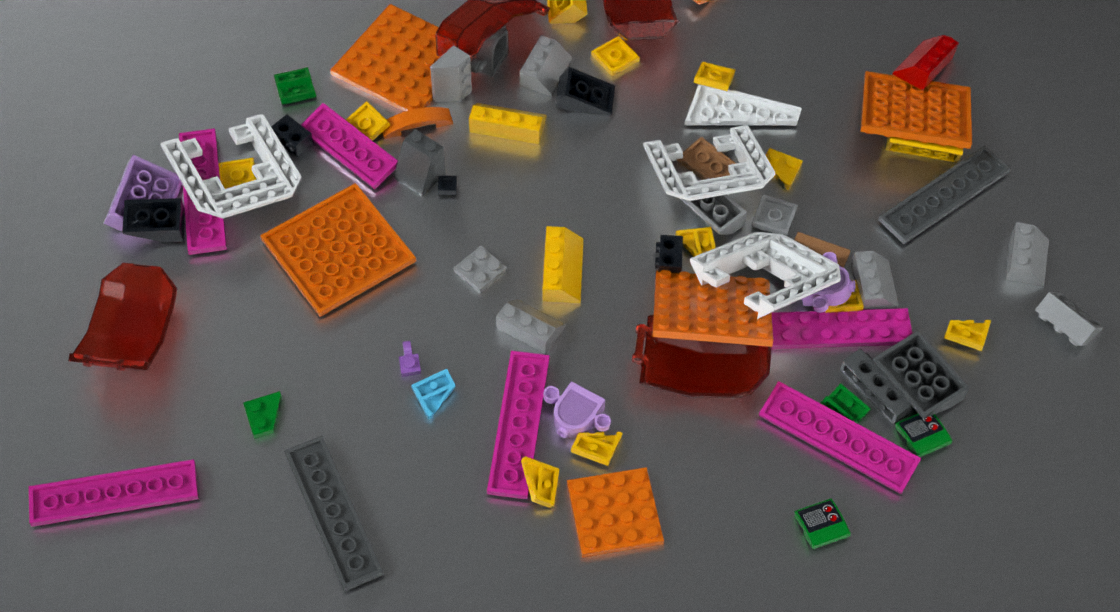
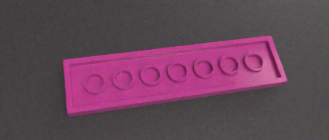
M215 128L179 133L180 142L196 138L203 150L202 156L190 159L201 179L206 180L216 176L220 179ZM183 186L189 255L227 250L224 218L198 211Z
M908 308L868 309L832 313H818L816 311L773 312V346H759V350L894 346L912 334Z
M511 351L487 487L488 495L528 499L529 489L521 459L525 456L534 459L550 355Z
M780 381L777 382L759 412L761 418L899 494L903 493L921 461V458Z
M195 460L28 486L29 524L31 527L197 500L199 497Z

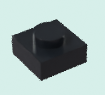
M438 176V195H456L457 176Z

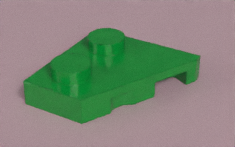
M280 391L243 402L254 439L274 433L275 421L279 413L278 407L282 399Z

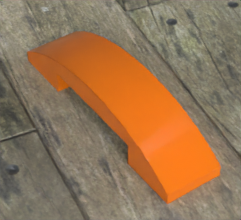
M418 108L386 119L390 126L382 134L384 139L401 136V131L435 124L436 128L452 125L453 120L449 108Z

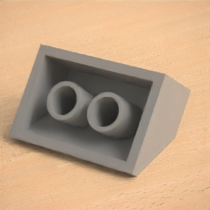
M541 35L520 70V86L552 96L559 84V77L569 67L573 57L557 40Z
M453 45L430 66L432 95L435 103L461 101L472 91L470 55Z
M728 195L692 201L681 199L720 235H732L745 225L747 212Z
M1016 222L1011 233L1006 280L1044 287L1049 239L1035 225Z
M875 251L854 252L851 267L854 280L858 284L864 306L863 310L899 309L889 260Z
M1059 291L1049 292L1035 309L1039 313L1038 317L1045 322H1051L1054 325L1053 328L1058 333H1064L1070 337L1068 340L1075 346H1085L1104 328L1102 324Z
M518 299L506 302L496 316V328L545 355L566 327V324Z

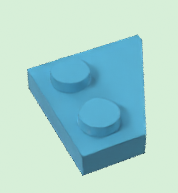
M447 369L411 385L428 420L433 417L456 387Z

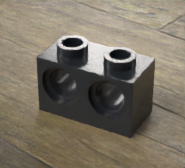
M288 114L271 126L285 149L297 157L314 145L312 133Z
M660 236V242H656L655 252L659 253V258L655 257V269H658V272L661 270H669L671 273L681 272L683 236Z

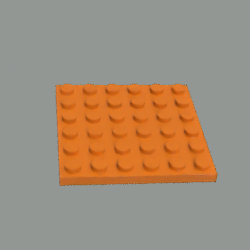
M389 4L330 69V73L332 76L405 112L425 108L432 102L431 65L453 45L470 56L475 51V45Z
M865 71L860 132L878 134L885 137H898L904 140H917L922 143H936L941 146H955L960 149H971V87L931 81L924 90H921L894 75Z
M356 183L260 235L262 242L319 317L416 262L414 254Z
M669 270L656 271L653 337L772 347V313L757 319L758 312L744 304L746 296L758 291L765 296L770 295L769 279L730 276V282L714 287L709 283L701 286L697 275L686 271L671 273Z

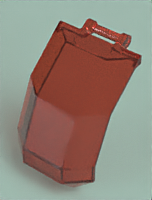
M468 0L441 22L435 33L436 55L441 57L454 45L470 55L471 58L479 53L488 38L514 17L531 13L545 16L550 8L536 0Z
M603 0L608 26L626 41L662 39L680 22L677 20L671 0Z
M123 262L102 278L99 296L88 330L75 351L69 353L68 361L83 363L85 367L94 365L116 368L119 371H124L125 369L147 371L164 343L176 302L177 287L163 268Z
M654 315L648 316L647 326L644 324L636 326L637 339L632 362L641 365L639 381L641 385L687 397L741 398L753 394L770 374L772 347L653 337ZM644 338H646V339H645V347H644V355H643Z

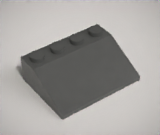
M916 331L872 359L875 365L922 418L950 409L965 399L970 388L919 331Z

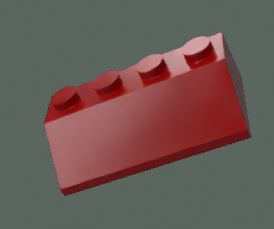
M946 35L923 40L893 71L892 75L924 90L953 59L959 42Z

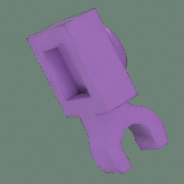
M404 341V356H399L401 376L420 375L418 354H412L411 342Z

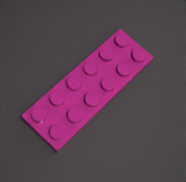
M324 103L301 124V126L312 133L313 141L374 190L397 167L398 160Z

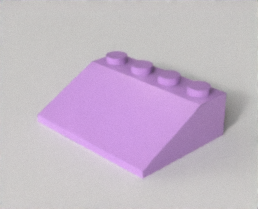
M132 155L104 224L122 231L124 200L177 198L182 186L178 175Z

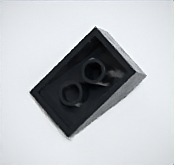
M568 67L559 77L555 106L570 112L610 116L613 109L615 85Z
M181 198L124 200L122 227L124 235L160 242H183L185 208Z

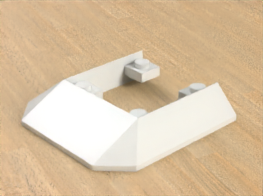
M263 114L246 118L245 124L229 128V134L236 145L251 141L263 163L252 166V172L257 180L225 189L218 176L206 180L201 179L190 160L203 155V150L196 138L182 142L178 138L161 142L162 149L196 209L216 217L227 218L291 198L301 181L300 173Z
M748 125L730 128V134L713 137V144L717 151L727 152L733 150L739 163L728 165L729 176L697 181L693 171L677 174L671 161L683 158V151L678 143L663 145L661 140L643 143V147L665 193L688 201L761 189L775 176L773 167Z
M755 232L690 258V263L701 286L709 283L711 286L719 287L730 282L729 274L746 267L756 271L762 268L784 280V287L786 288L765 296L758 291L745 297L744 304L758 312L757 319L813 295L841 280L839 264L784 234Z

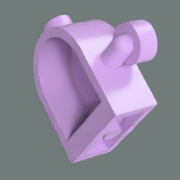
M826 252L822 255L835 263L838 262L836 254L833 252ZM839 266L840 282L802 299L803 305L813 306L814 311L818 313L825 312L829 306L841 305L850 298L852 292H855V280H850L846 269Z
M572 381L561 396L559 395L558 388L554 386H548L544 389V400L549 404H555L554 426L556 433L562 438H576L578 433L589 432L593 426L602 432L610 428V417L607 414H602L605 409L604 398Z

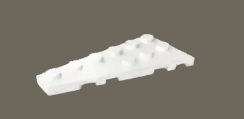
M698 84L685 120V125L797 126L802 108L730 89L724 91Z

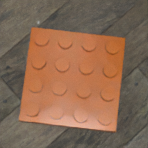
M647 467L567 480V488L582 558L664 544Z

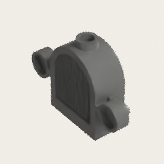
M498 22L495 28L489 26L485 29L477 46L476 58H473L470 63L471 72H481L491 77L496 73L509 54L508 30L505 24Z

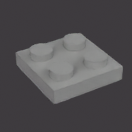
M763 194L751 227L787 236L798 205Z
M480 245L454 267V272L481 294L507 272V267Z

